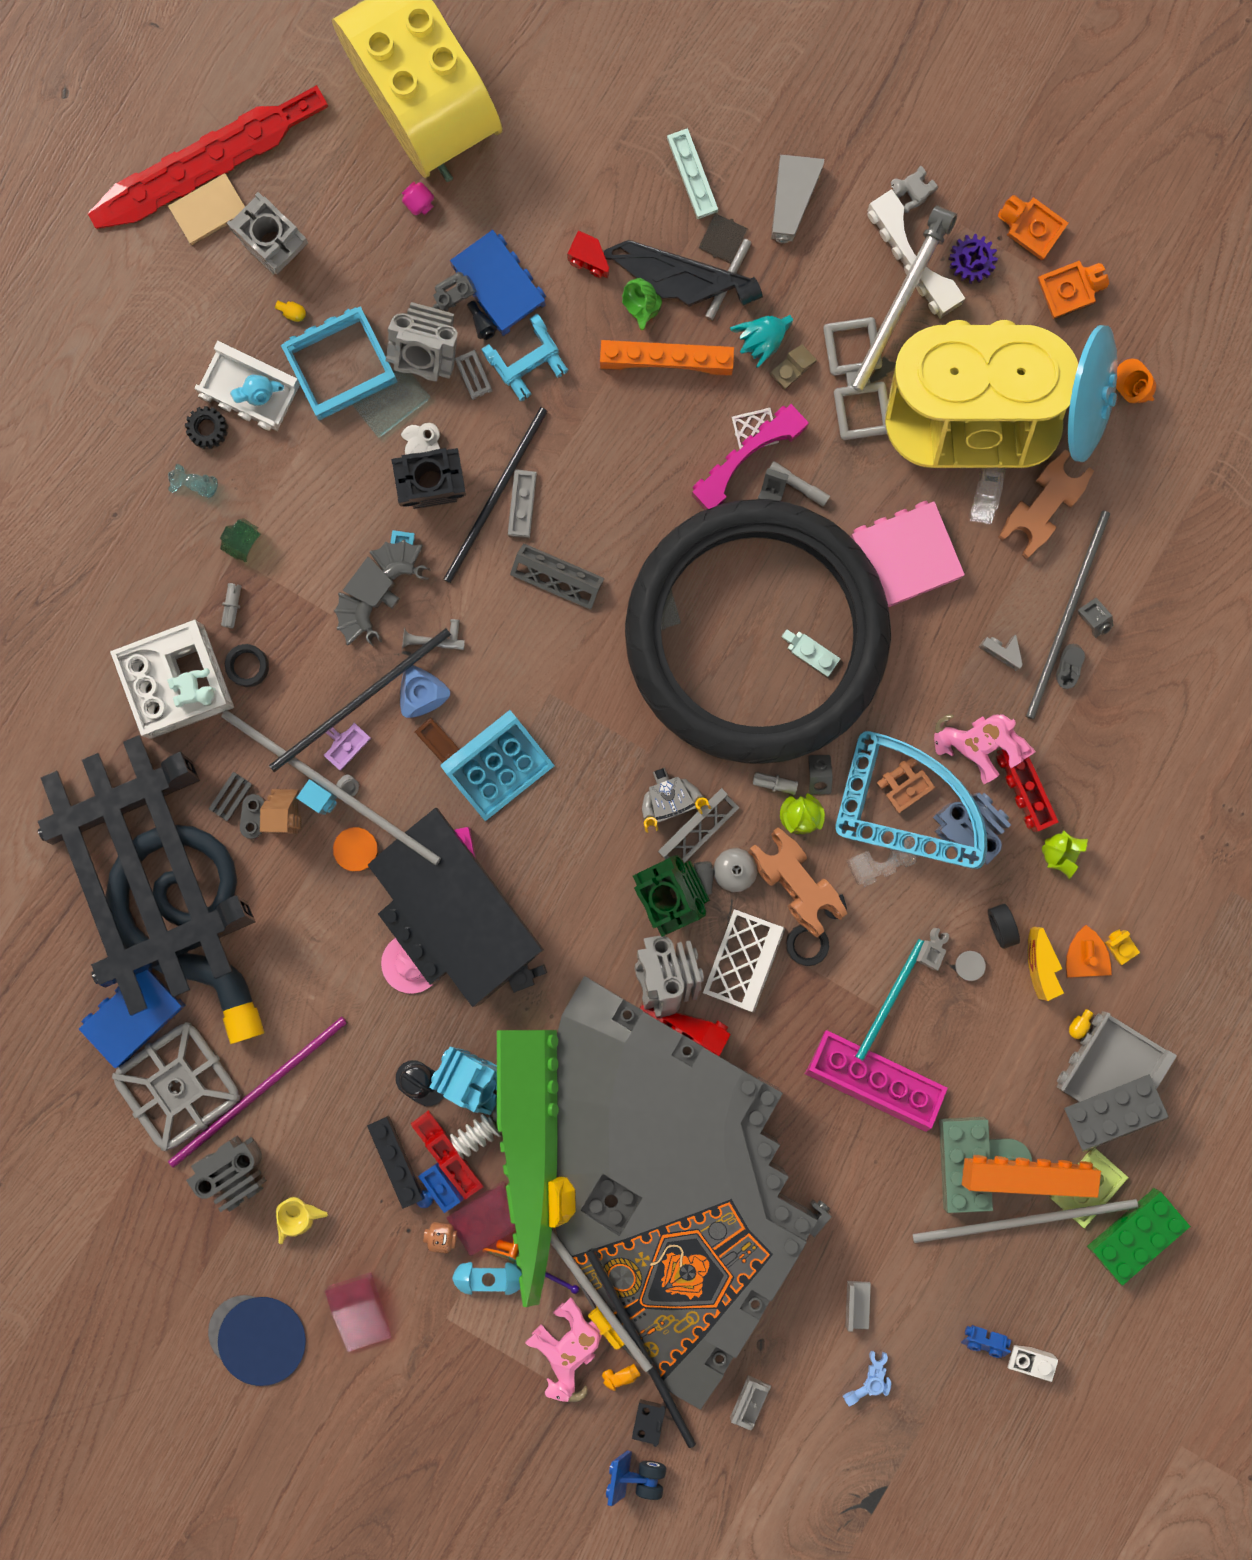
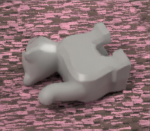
M922 166L904 180L896 178L891 182V189L898 198L907 192L912 200L904 205L905 213L923 204L928 196L938 189L937 184L933 180L928 184L922 182L927 175Z

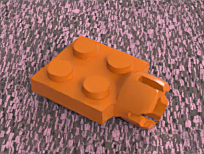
M1012 195L998 214V217L1010 227L1007 236L1041 261L1046 257L1068 225L1067 221L1034 197L1027 203Z
M1079 260L1037 278L1053 319L1096 302L1094 294L1106 289L1109 285L1108 274L1103 275V271L1106 269L1101 263L1090 267H1083Z

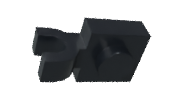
M527 964L509 980L513 993L535 985L533 978L548 973L545 965L543 964L529 970Z

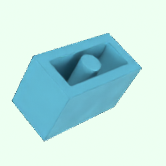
M310 779L297 796V799L324 815L327 812L331 813L337 804L335 801L337 797Z

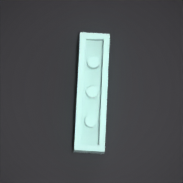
M688 128L667 135L669 146L697 219L717 213V204Z

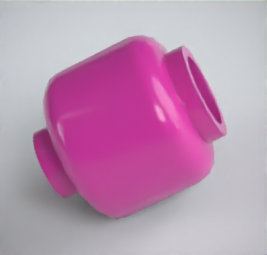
M412 182L401 193L403 195L402 203L413 215H419L421 212L423 215H426L434 207L431 204L434 200V195L422 182L417 184Z

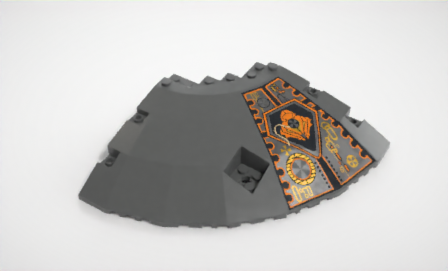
M584 976L561 1016L557 1032V1082L559 1086L557 1092V1105L559 1108L557 1115V1177L568 1178L575 1188L576 1212L567 1223L555 1227L557 1236L624 1327L585 1253L591 1248L594 1249L668 1391L701 1410L723 1378L733 1357L737 1358L760 1321L769 1302L773 1300L807 1243L806 1240L817 1219L810 1209L780 1193L788 1179V1175L784 1168L771 1161L780 1144L775 1137L762 1130L783 1094L781 1090L759 1076L756 1078L714 1054L702 1045ZM624 1011H630L632 1013L631 1018L625 1019L623 1017ZM684 1047L691 1048L689 1055L683 1054ZM608 1195H615L618 1203L614 1207H609L605 1204V1198ZM577 1280L579 1286L581 1287L583 1293L585 1294L587 1300L589 1301L591 1307L594 1310L597 1307L596 1304L593 1302V1300L590 1298L585 1289ZM752 1301H759V1306L753 1308L751 1306ZM624 1344L622 1346L623 1349L637 1362V1360L634 1358V1356L631 1354L629 1349ZM717 1355H722L724 1357L722 1362H717L715 1360Z

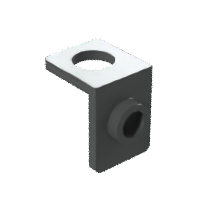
M809 755V794H831L833 775L830 755ZM819 782H824L827 784V786L823 789H817L814 787V785Z

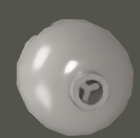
M730 848L722 852L716 858L713 866L714 878L717 884L730 892H742L748 889L755 882L758 874L757 864L753 856L740 848Z

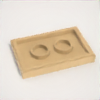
M225 173L168 206L191 246L226 226L229 220L232 221L245 208Z

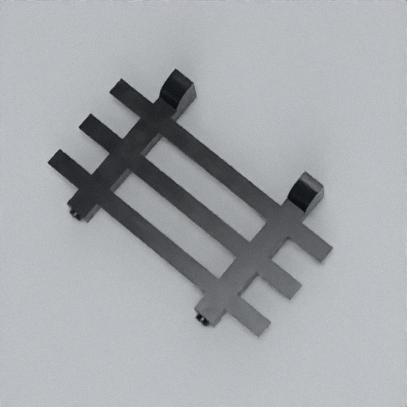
M140 735L123 742L137 778L115 788H112L99 753L82 759L95 796L71 806L58 771L41 777L54 814L37 821L40 827L38 834L42 841L54 845L64 840L107 953V958L91 964L93 968L91 972L92 978L96 984L105 988L118 983L130 1016L148 1009L136 974L160 964L172 997L174 998L188 992L190 988L177 956L202 946L214 978L217 979L232 972L220 938L256 922L248 902L238 895L223 901L217 906V910L209 913L164 797L199 782L198 774L193 762L182 752L166 758L161 763V768L154 770ZM146 804L192 921L167 931L123 814ZM106 822L150 938L125 949L81 833Z

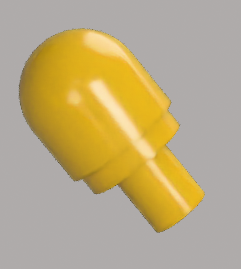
M278 300L275 305V309L282 311L285 318L294 322H300L306 316L305 308L293 301H288L286 304Z
M1086 1009L1082 1016L1074 1018L1069 1026L1071 1037L1075 1039L1085 1037L1091 1025L1089 1022L1093 1016L1091 1011Z

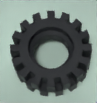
M204 406L203 409L198 407L196 412L192 410L190 412L192 415L190 417L187 416L186 420L188 422L185 423L186 434L189 436V439L196 446H200L203 449L206 447L213 449L212 446H220L219 442H224V436L228 434L226 431L228 425L225 422V418L219 411L212 407L210 409L208 406ZM204 420H211L215 425L213 433L208 436L201 435L198 430L199 424Z

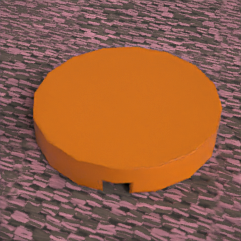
M360 827L348 828L342 831L336 837L333 845V855L337 863L349 871H362L369 868L368 864L378 854V844L375 837L368 830Z

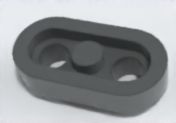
M256 794L248 795L242 804L240 832L249 839H255L262 834L260 832V808L265 800ZM252 801L257 803V807L254 810L250 808ZM250 823L254 825L252 832L247 830V826Z

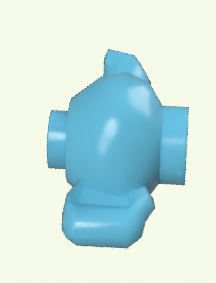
M250 375L245 379L242 387L233 389L230 394L235 403L247 401L251 405L261 406L270 400L273 392L283 391L284 386L280 382L270 381L267 377L261 375Z

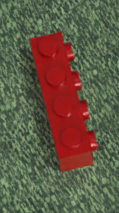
M1004 749L998 750L996 760L999 766L1004 768L1007 776H1005L1009 788H1013L1016 793L1014 799L1018 808L1023 809L1025 813L1024 822L1029 830L1032 829L1033 832H1038L1059 823L1030 757L1010 768L1007 751Z

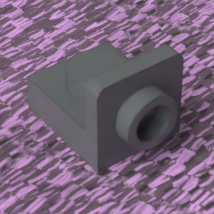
M1097 598L1078 609V614L1090 626L1095 638L1105 635L1113 627V616Z
M813 1199L810 1203L819 1211L817 1215L814 1213L817 1222L810 1232L815 1238L832 1216L828 1212L830 1208L824 1202L819 1200L817 1203Z

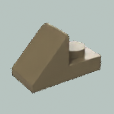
M802 344L790 351L787 358L772 370L770 375L786 390L817 362V359Z

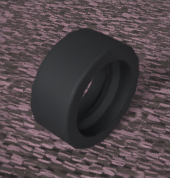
M242 644L232 648L227 654L224 663L225 672L229 679L243 687H255L262 683L269 671V661L265 653L250 644ZM243 653L254 654L260 662L259 672L249 679L239 677L234 670L236 658Z
M1001 904L988 909L990 925L1000 947L1005 949L1019 944V931L1009 907L1006 904Z
M798 925L791 930L786 940V949L790 958L804 966H813L822 962L827 956L830 947L829 938L825 931L819 936L821 947L817 955L812 958H804L796 952L794 943L799 934L808 930L802 925Z

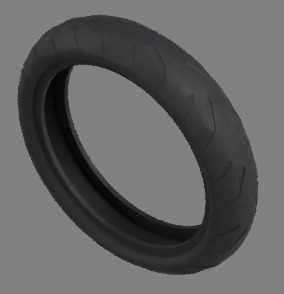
M753 499L725 503L701 511L674 528L661 540L645 560L633 585L626 614L625 638L628 661L637 687L653 713L669 730L686 743L714 757L741 763L765 764L789 761L815 752L838 738L857 721L871 703L882 681L891 644V624L888 603L879 575L861 547L844 530L831 520L805 507L771 499ZM767 538L792 544L811 554L837 580L845 594L851 612L853 645L847 669L839 685L831 696L814 711L799 719L780 725L758 727L735 724L716 717L701 708L683 691L674 678L662 645L661 622L663 609L678 577L695 559L716 546L739 539Z

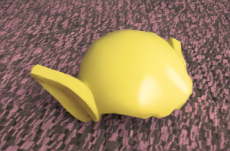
M296 1197L283 1201L276 1208L279 1244H283L287 1236L295 1237L305 1233L311 1228L314 1219L327 1217V1212L305 1204Z

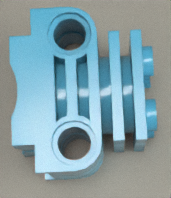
M449 1047L442 1056V1063L439 1069L434 1072L431 1078L432 1083L429 1088L444 1094L443 1096L462 1108H467L475 1113L481 1112L491 1115L497 1100V1095L493 1093L494 1090H497V1065L479 1058L475 1054H471L468 1050Z

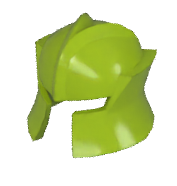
M807 793L806 798L800 796L798 799H795L790 795L783 802L780 809V820L790 833L808 834L817 828L821 830L823 827L824 809L814 796Z
M1064 830L1061 834L1047 838L1045 845L1042 846V853L1048 864L1047 868L1060 870L1070 879L1078 869L1075 863L1080 852L1086 851L1088 839L1074 838Z

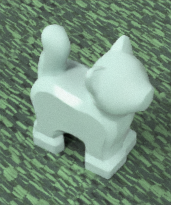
M208 668L202 671L186 672L178 677L167 679L170 689H173L174 692L179 689L181 691L180 695L173 697L177 708L182 707L184 704L200 702L204 706L212 703L216 689L210 686L198 689L197 678H204L210 674Z

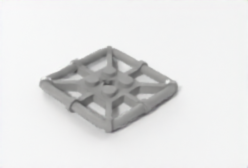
M189 1022L176 1026L152 1044L148 1043L145 1045V1049L123 1063L112 1075L116 1088L134 1112L132 1114L135 1119L138 1118L153 1142L161 1148V1151L173 1149L198 1131H204L208 1128V1124L230 1110L237 1101H240L241 1096L235 1083L219 1062V1056H215L199 1031ZM182 1034L178 1058L166 1066L157 1051ZM189 1035H191L208 1060L194 1071L185 1059ZM149 1056L160 1070L150 1078L125 1074ZM212 1066L229 1093L206 1089L197 1075ZM124 1081L146 1085L154 1099L141 1107ZM172 1081L181 1083V1091L179 1093L178 1091H171ZM203 1095L228 1099L203 1118L192 1104ZM159 1103L167 1115L163 1138L145 1114L147 1110ZM186 1108L195 1123L170 1140L174 1115Z

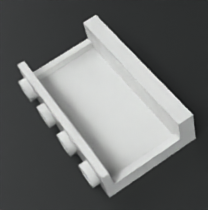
M217 341L214 347L216 353L200 385L196 384L194 388L199 393L198 397L207 402H211V400L219 403L218 406L228 412L231 409L239 412V417L247 421L253 419L259 422L258 426L270 431L272 428L278 431L300 386L298 379ZM250 375H261L267 377L270 381L280 382L284 386L283 391L273 392L270 400L261 406L251 405L247 401L235 403L230 394L233 389L242 387L245 379Z

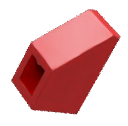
M578 230L567 253L568 261L575 268L582 269L583 267L590 270V274L595 277L602 278L603 276L608 278L609 266L599 240Z

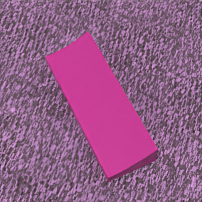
M824 1031L805 1075L925 1132L932 1129L948 1089L947 1087L871 1051H868L864 1061L855 1057L861 1046L832 1032Z

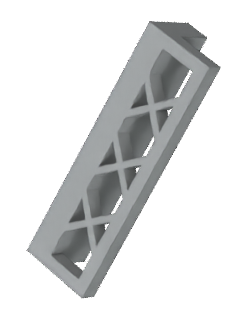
M721 788L708 801L711 809L704 805L701 808L703 814L697 812L658 853L666 860L670 858L667 854L673 848H683L682 860L685 863L739 807ZM724 799L732 809L727 814H717V805ZM705 817H714V827L711 830H701V821ZM717 817H723V818L717 823ZM699 824V830H693ZM689 833H699V842L695 846H686V836ZM701 833H707V834L701 839ZM681 840H683V846H676ZM686 848H692V849L686 854Z

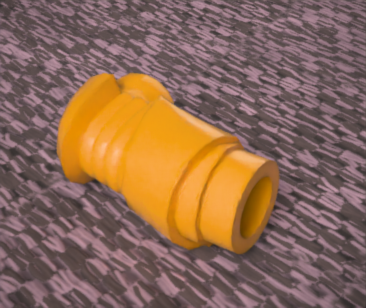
M634 1363L615 1374L611 1369L606 1370L602 1374V1378L605 1380L603 1384L612 1391H616V1388L635 1382L637 1377L640 1376Z

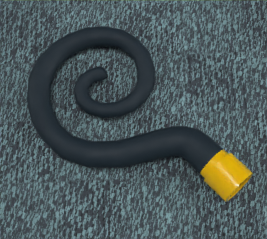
M176 825L183 846H189L204 853L213 860L217 867L220 879L218 892L213 903L208 907L209 913L215 911L220 903L235 896L237 875L234 861L226 846L210 833L193 826ZM156 828L144 832L133 839L141 862L150 853L163 847ZM118 856L109 873L106 899L125 949L149 938L135 925L129 906L130 885ZM172 870L165 872L155 881L153 894L161 915L168 922L180 926L192 921L189 913L175 909L168 902L167 890L172 884H177ZM188 952L177 956L187 980L196 981L215 988L224 1014L222 1019L230 1044L265 1033L258 1009L254 1007L248 985L243 975L234 966L230 965L231 973L215 979L206 956ZM160 964L152 967L163 974Z

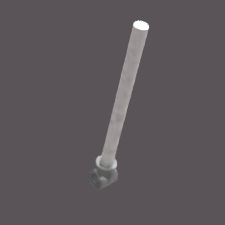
M938 205L932 210L927 223L929 228L923 233L926 239L851 384L853 388L863 391L937 244L942 245L945 240L943 238L944 235L951 233L957 220L956 213Z

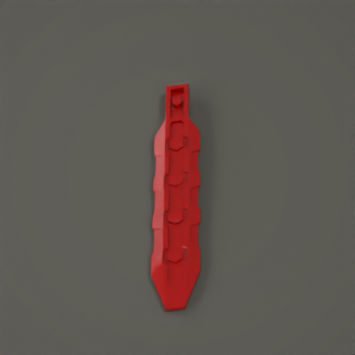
M317 85L279 106H257L239 116L236 121L217 131L209 132L200 137L199 141L179 152L174 151L163 157L160 162L144 171L134 173L115 183L89 211L88 216L96 229L136 223L153 214L158 208L180 196L184 197L195 191L196 187L218 175L221 176L234 170L235 166L253 156L261 155L278 146L291 127L329 106Z

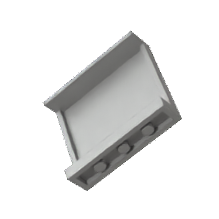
M1102 1011L1101 1014L1098 1013L1093 1019V1028L1090 1033L1087 1032L1085 1037L1081 1039L1080 1044L1082 1046L1079 1051H1075L1071 1055L1068 1069L1062 1071L1057 1079V1088L1079 1102L1150 1074L1157 1089L1177 1055L1165 1050L1112 1017L1110 1013Z

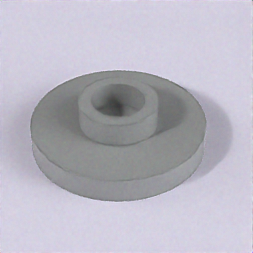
M965 951L956 959V972L965 980H977L985 972V960L975 951Z

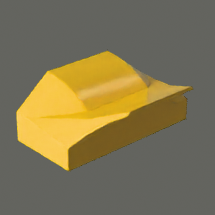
M557 1177L548 1182L549 1227L554 1228L567 1223L576 1212L575 1188L567 1177Z

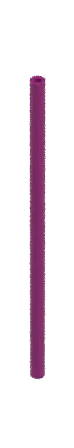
M341 1016L168 1161L170 1166L173 1168L346 1025L347 1021Z

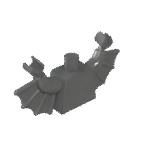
M403 539L395 544L385 542L381 548L371 550L370 555L374 560L367 557L343 589L349 595L341 592L338 593L339 603L334 612L339 621L337 630H340L345 636L346 645H350L365 631L367 632L366 640L371 646L374 647L372 638L375 636L382 642V637L372 629L373 625L370 621V614L373 607L378 608L382 602L391 609L396 606L400 598L391 592L395 586L393 580L402 574H416L420 579H429L422 576V571L425 569L431 571L430 568L423 565L417 568L414 567V563L423 547L421 544L411 545Z

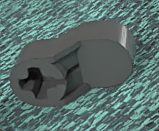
M1073 643L1066 646L1060 658L1056 680L1060 687L1064 689L1074 687L1080 677L1085 653L1078 644Z

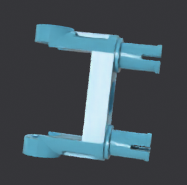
M538 314L529 319L535 329L533 331L539 338L542 346L509 367L505 365L496 349L493 350L489 344L481 349L490 365L494 366L504 383L511 386L519 401L525 400V396L528 398L532 394L521 379L522 376L542 363L548 362L557 378L562 376V372L566 374L569 371L558 355L559 349L548 334L546 325Z

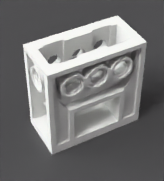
M196 620L110 651L138 729L143 737L153 739L234 708L205 627ZM198 652L203 669L208 668L210 670L207 679L210 687L216 689L214 691L215 697L208 706L195 702L184 704L182 707L177 708L173 697L180 695L181 691L179 689L174 692L173 689H170L167 679L181 675L176 659ZM144 664L143 670L140 671V667ZM152 685L151 691L148 692V687ZM160 706L158 713H155L156 707Z

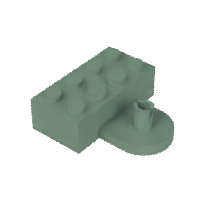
M985 1117L939 1119L943 1209L947 1213L993 1211L992 1192L970 1191L962 1185L964 1159L973 1158V1155H981L993 1160L995 1156H1001L1011 1161H1016V1158H1026L1032 1162L1030 1151L1023 1143L1015 1139H989L988 1119Z

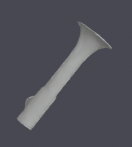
M450 619L451 636L436 647L464 650L465 640H458L460 620ZM404 627L402 650L408 645H424L432 638L412 635Z

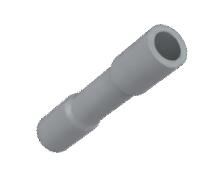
M775 461L769 469L789 475L787 484L824 507L830 495L803 481Z

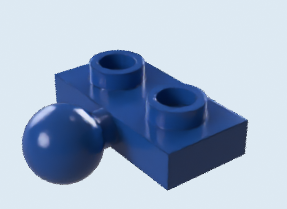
M438 1162L418 1176L427 1188V1190H422L425 1199L416 1203L419 1207H430L434 1198L443 1213H445L464 1199L439 1167Z

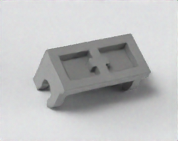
M748 1375L731 1413V1423L752 1430L771 1385Z

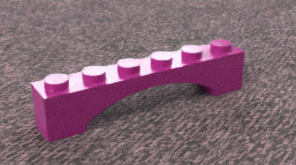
M792 404L787 408L782 406L774 414L776 418L771 422L765 421L758 428L760 431L754 437L752 435L748 436L742 442L743 447L739 451L734 449L725 458L727 461L722 466L717 464L709 472L711 476L705 481L700 479L692 487L694 489L692 497L704 510L721 505L726 501L727 496L724 494V491L731 476L750 455L776 441L788 439L792 442L807 429L809 422Z

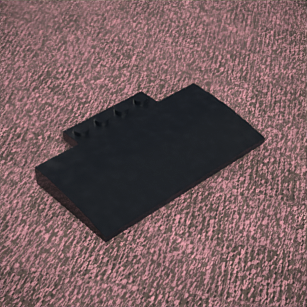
M434 808L405 833L439 856L441 860L437 865H434L396 839L368 864V867L393 899L378 915L429 985L436 983L447 973L469 1004L475 1007L481 1005L544 949L439 809Z

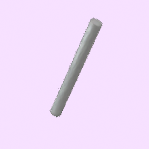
M743 240L728 271L737 273L751 245V241ZM727 291L714 297L705 318L713 321Z

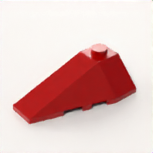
M643 1004L640 1006V1009L718 1056H720L731 1035L727 1031L729 1027L718 1020L716 1023H713L710 1020L678 1012L670 1016L656 1018L654 1008L644 1009Z

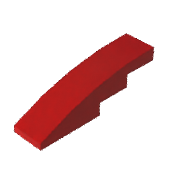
M429 1110L411 1123L412 1128L425 1143V1147L436 1159L439 1167L465 1200L483 1187V1184L465 1158L462 1159L450 1137Z

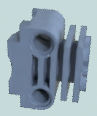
M975 793L972 794V797L982 814L987 841L990 845L985 859V864L987 865L1001 850V840L997 835L1004 832L1003 829L1008 828L1011 824L1007 821L1009 817L1001 809L997 811L991 805L993 801L985 793L982 795ZM954 802L945 805L933 817L940 825L934 832L942 840L974 847L972 822L962 802ZM953 808L958 812L957 819L952 817L951 812ZM953 847V848L955 849L957 855H958V850H957V848H956V847ZM976 852L973 856L963 854V858L971 860L972 863L979 860Z

